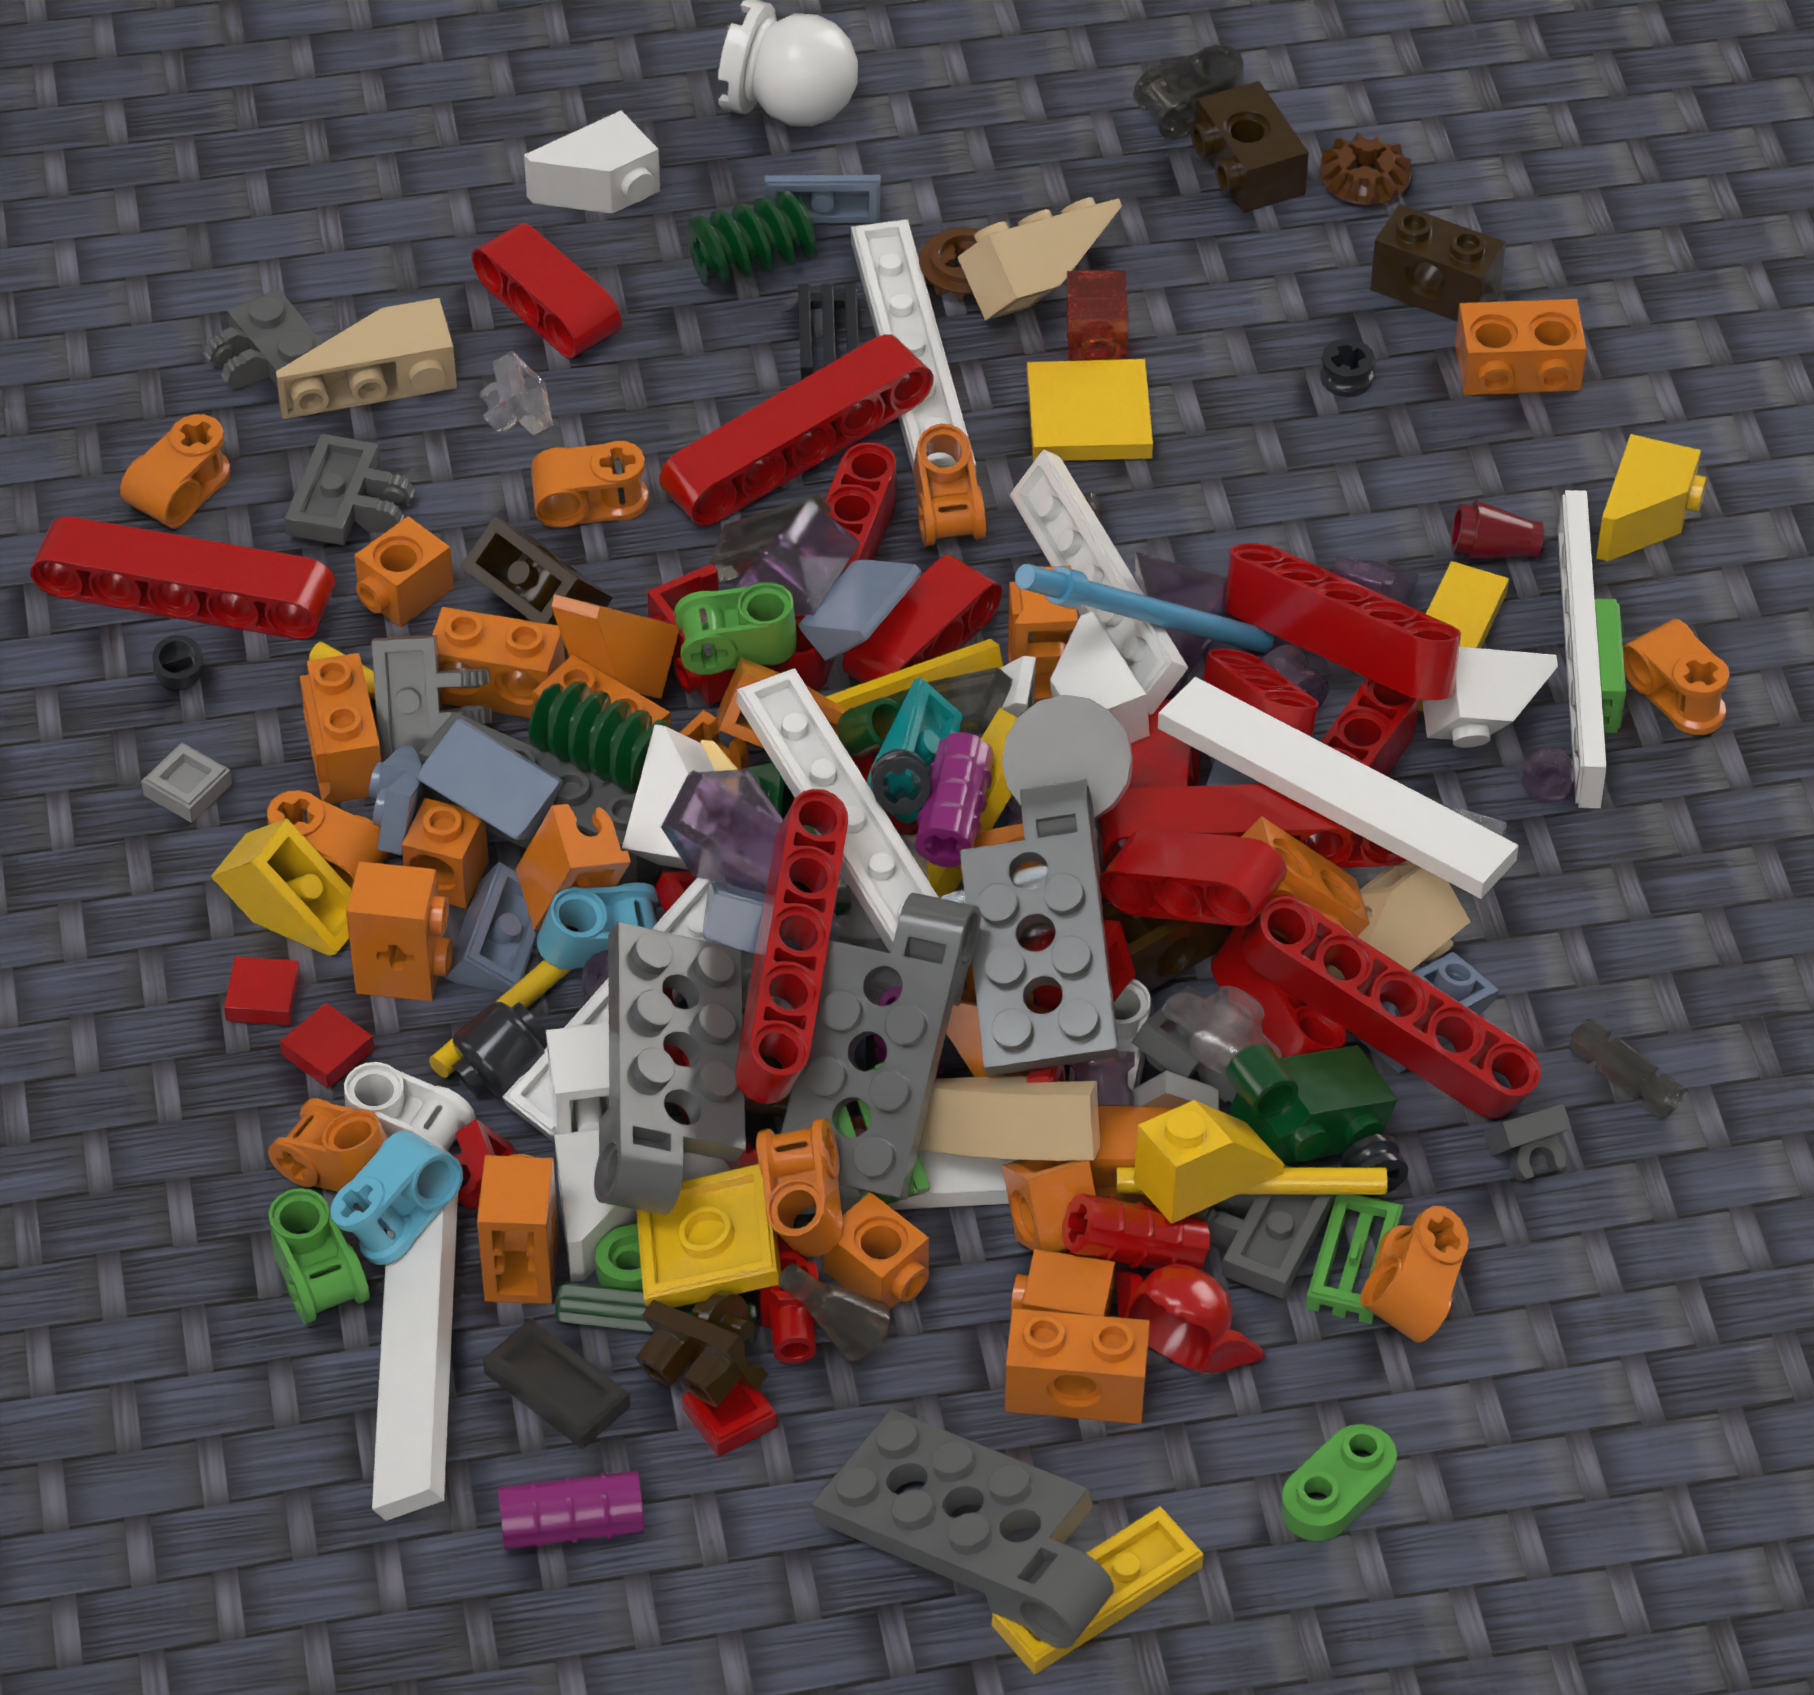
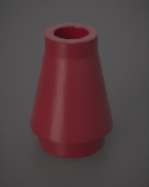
M1474 500L1472 505L1459 504L1452 524L1451 550L1464 553L1466 560L1519 556L1538 558L1543 544L1544 524L1543 522L1526 519L1478 500Z

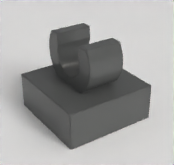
M1563 1103L1502 1122L1483 1131L1491 1156L1513 1150L1510 1156V1169L1513 1176L1519 1182L1534 1177L1533 1168L1529 1162V1157L1533 1150H1537L1545 1156L1550 1172L1566 1166L1564 1148L1557 1140L1551 1138L1572 1129Z

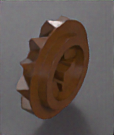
M1357 132L1351 142L1342 138H1336L1332 149L1323 151L1319 174L1326 189L1344 201L1361 205L1381 204L1395 199L1408 187L1411 178V158L1403 155L1401 144L1392 143L1385 145L1381 134L1371 140L1364 139ZM1359 162L1364 166L1356 168V163ZM1372 164H1375V165H1376V169H1373V170H1372V169H1371L1370 167H1368V166H1370V165H1372Z
M949 229L931 237L922 247L919 254V266L925 283L934 286L937 296L952 292L960 303L965 295L973 294L962 267H956V257L977 243L974 235L981 229Z

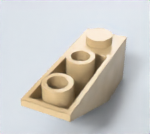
M1089 197L1067 206L1061 211L1062 214L1052 216L1050 209H1045L1025 217L1018 222L1019 226L1009 228L1006 221H1002L978 231L974 235L977 243L959 255L958 260L985 321L1030 308L1058 288L1122 207L1119 198L1095 204L1093 197Z
M440 298L380 308L277 370L276 379L282 420L456 389L454 347Z
M1408 860L1401 864L1387 867L1360 889L1370 924L1357 937L1410 971L1421 962L1431 961L1446 953L1453 946L1451 938L1470 923L1449 882ZM1330 964L1325 966L1327 972L1334 978L1345 980L1339 969Z

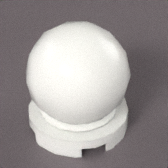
M759 0L743 1L740 6L742 12L747 13L742 26L731 23L722 50L718 80L729 82L728 95L722 94L718 99L719 105L723 110L745 115L752 111L758 101L770 117L789 126L812 127L831 120L848 104L858 84V60L851 40L837 24L816 14H792L776 22L775 8L771 3Z

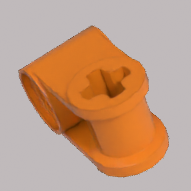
M193 414L177 421L167 434L144 455L135 459L127 468L120 485L122 500L172 529L180 528L186 524L195 511L216 491L224 487L230 479V464L220 449L224 441V432L220 422L214 417L205 414Z
M951 424L930 426L921 434L918 440L913 465V476L917 492L918 521L923 545L925 547L934 546L936 539L972 535L975 540H984L986 538L984 502L980 487L977 485L971 444L968 436L960 428ZM937 452L946 453L956 461V464L951 467L942 468L933 465L927 457Z
M612 441L600 445L573 448L554 447L537 454L531 463L534 507L537 519L544 525L553 528H567L577 524L635 519L646 510L649 504L647 486L641 481V476L645 470V457L642 450L635 444L627 441ZM616 458L621 460L622 474H616ZM618 488H624V504L619 502Z
M1672 619L1623 645L1624 672L1627 681L1636 691L1644 694L1661 710L1676 728L1691 735H1707L1715 732L1723 725L1726 717L1725 703L1721 699V693L1726 690L1729 683V669L1722 659L1715 656L1695 637L1692 630L1679 619Z
M301 790L284 792L276 796L270 802L267 809L268 825L287 818L351 889L359 861L383 864L390 855V852L377 849L380 826L374 825L373 821L366 817L353 815L322 801L311 793ZM304 810H307V823H305Z
M310 1098L300 1109L301 1119L286 1137H279L269 1146L268 1155L274 1167L293 1183L303 1187L315 1186L339 1192L373 1158L388 1137L374 1112L367 1109H354L331 1104L320 1098Z
M826 1118L815 1119L810 1128L775 1134L771 1129L760 1130L757 1133L756 1145L758 1162L763 1177L768 1223L794 1251H798L802 1256L819 1257L829 1253L838 1244L843 1234L844 1225L838 1182L840 1169L839 1153L830 1122ZM816 1207V1214L808 1225L799 1229H793L794 1221L799 1213L807 1208Z
M1432 1206L1419 1213L1412 1226L1399 1225L1386 1232L1380 1241V1248L1371 1274L1362 1289L1360 1296L1361 1305L1416 1343L1424 1342L1431 1337L1441 1326L1449 1312L1452 1302L1451 1294L1463 1258L1468 1251L1469 1239L1462 1220L1452 1210L1444 1206Z

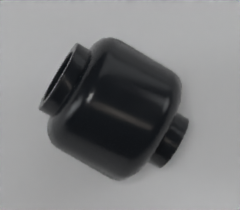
M494 1002L459 1029L453 1036V1046L460 1059L452 1064L451 1067L475 1096L486 1089L494 1097L503 1099V1096L514 1083L528 1072L544 1054L545 1047L547 1046L546 1031L520 1002L516 1003L512 1008L503 1002Z

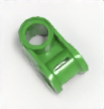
M761 582L747 587L713 592L698 591L683 597L675 606V622L677 627L683 631L685 641L681 646V661L690 672L700 675H712L724 670L736 669L741 657L759 665H776L792 657L797 649L794 601L790 591L783 585L773 582ZM701 609L706 611V622H701ZM705 644H710L711 656L709 657L705 655Z
M297 1188L277 1196L271 1204L268 1214L273 1255L301 1321L304 1324L316 1321V1313L352 1299L358 1304L369 1301L370 1293L362 1266L350 1244L346 1243L340 1228L332 1220L330 1208L322 1195L310 1189ZM302 1230L309 1231L308 1233L304 1234H293L294 1232Z

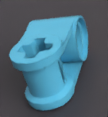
M637 882L611 887H571L563 889L555 895L537 936V947L541 956L549 964L559 969L572 970L576 968L608 966V935L618 922L649 929L656 925L657 920L654 908L658 905L657 890L650 884ZM564 925H571L577 928L580 932H573L567 929Z
M412 1131L394 1133L383 1142L378 1152L355 1178L339 1190L332 1201L330 1208L331 1218L341 1230L354 1233L360 1240L361 1253L370 1263L376 1265L389 1264L402 1257L432 1219L455 1198L463 1180L462 1166L457 1158ZM357 1203L364 1212L355 1211L353 1204ZM383 1229L393 1231L394 1238L391 1239Z

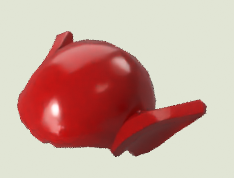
M1174 1263L1155 1269L1143 1280L1139 1274H1134L1128 1270L1116 1269L1118 1318L1150 1320L1148 1347L1157 1353L1198 1373L1222 1372L1240 1365L1257 1362L1264 1358L1265 1354L1259 1345L1247 1339L1240 1332L1230 1330L1233 1317L1230 1296L1206 1272L1196 1267Z

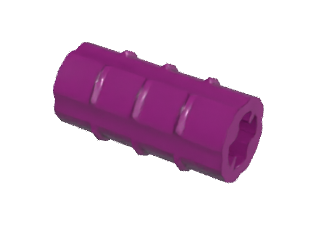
M965 732L949 734L938 742L934 762L929 766L930 794L924 803L923 810L918 813L917 822L919 828L915 848L920 856L926 858L933 865L941 867L960 866V850L973 848L975 838L980 835L981 824L979 820L987 804L985 794L986 789L991 786L992 777L990 771L994 753L992 747L982 741L977 735Z
M637 1470L605 1474L602 1471L599 1475L577 1478L566 1476L561 1480L544 1482L531 1480L527 1484L497 1487L504 1550L535 1546L541 1549L543 1545L568 1542L575 1545L578 1541L607 1538L610 1541L612 1537L644 1533L643 1508Z

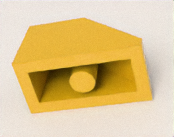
M1630 434L1602 516L1596 559L1608 562L1681 534L1688 510L1699 512L1705 494L1707 477L1697 475L1701 450Z
M287 818L246 833L211 875L213 880L253 923L327 956L337 954L349 939L346 910L352 889Z
M1196 1100L1138 1124L1134 1182L1171 1224L1277 1177L1284 1172V1163L1246 1122Z

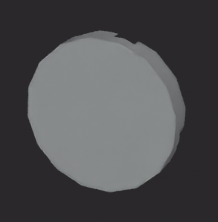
M1061 695L1040 700L1019 715L1006 736L1002 766L1007 787L1020 806L1021 788L1087 779L1096 821L1117 806L1129 787L1133 769V756L1129 735L1111 711L1090 698Z

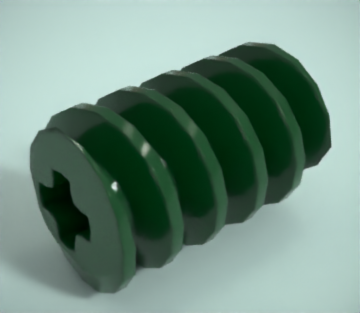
M789 191L778 193L774 203L769 198L763 197L755 200L752 209L747 204L741 203L734 205L731 216L724 209L712 211L709 222L702 215L691 217L687 225V240L691 258L702 284H707L708 271L712 270L722 284L730 283V265L733 264L736 265L743 278L751 277L752 259L757 258L765 272L773 271V253L779 252L787 266L794 265L795 247L798 246L801 247L808 260L816 259L817 256L814 225L809 210L803 199L799 196L795 197Z
M574 681L565 690L560 683L552 684L543 690L530 717L528 734L530 743L537 750L550 752L560 761L571 762L581 771L592 772L602 781L613 782L623 791L637 793L654 725L666 726L672 730L673 727L670 722L664 719L657 720L652 724V717L649 712L636 710L632 713L628 702L616 700L611 704V698L606 692L600 690L594 691L591 694L587 683Z

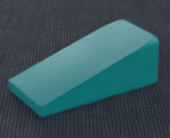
M921 677L914 680L871 770L876 760L884 753L894 749H907L918 754L925 762L929 771V766L935 759L938 742L951 733L959 732L963 714ZM907 768L901 775L890 771L885 776L888 778L890 790L887 791L895 794L900 788H904L911 792L916 788L911 777L914 771ZM870 770L866 783L872 791ZM924 804L916 811L907 814L890 813L902 823H911L917 820L918 813L923 810Z

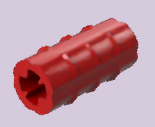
M1084 1193L1076 1195L1068 1205L1062 1224L1063 1243L1065 1248L1069 1249L1071 1253L1128 1264L1131 1268L1139 1266L1158 1269L1177 1263L1201 1269L1210 1246L1208 1224L1202 1221L1199 1216L1190 1215L1171 1224L1158 1208L1145 1206L1141 1201L1134 1204L1115 1200L1112 1196L1104 1198Z

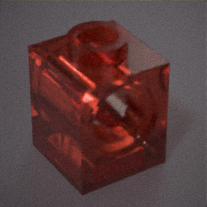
M1126 270L1067 271L1065 316L1068 361L1127 359L1128 304Z

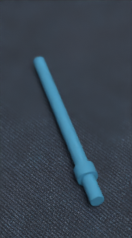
M1023 564L1018 568L1015 575L1016 584L1020 589L1045 595L1050 603L1066 608L1075 609L1084 605L1260 653L1269 651L1273 645V634L1254 625L1089 581L1083 572L1059 566L1049 570L1030 564Z

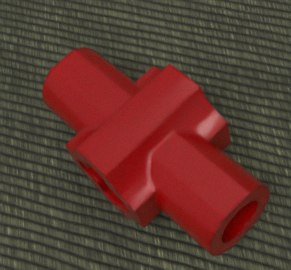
M777 1233L782 1284L759 1289L760 1322L762 1327L771 1329L774 1358L780 1362L796 1364L805 1362L816 1354L813 1324L819 1322L818 1268L815 1262L807 1261L805 1256L800 1255L796 1250L794 1251Z

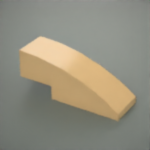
M1027 1076L935 1078L918 1150L999 1159L1094 1160L1100 1148L1097 1081L1027 1083Z

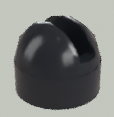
M181 635L163 639L153 651V670L155 676L163 686L174 691L186 690L195 685L203 671V654L200 646L193 639Z

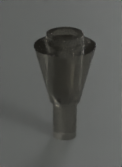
M796 1264L788 1265L780 1274L778 1279L779 1287L807 1306L808 1312L845 1359L854 1361L866 1355H871L880 1349L889 1334L890 1310L885 1302L829 1283H821Z

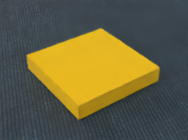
M1145 359L1027 362V388L1033 462L1043 450L1060 456L1062 461L1152 459L1153 439Z
M759 1164L682 1181L676 1204L667 1215L636 1210L643 1298L647 1307L653 1300L675 1308L706 1301L719 1291H730L739 1294L782 1284L777 1232L768 1223L766 1216L763 1177Z

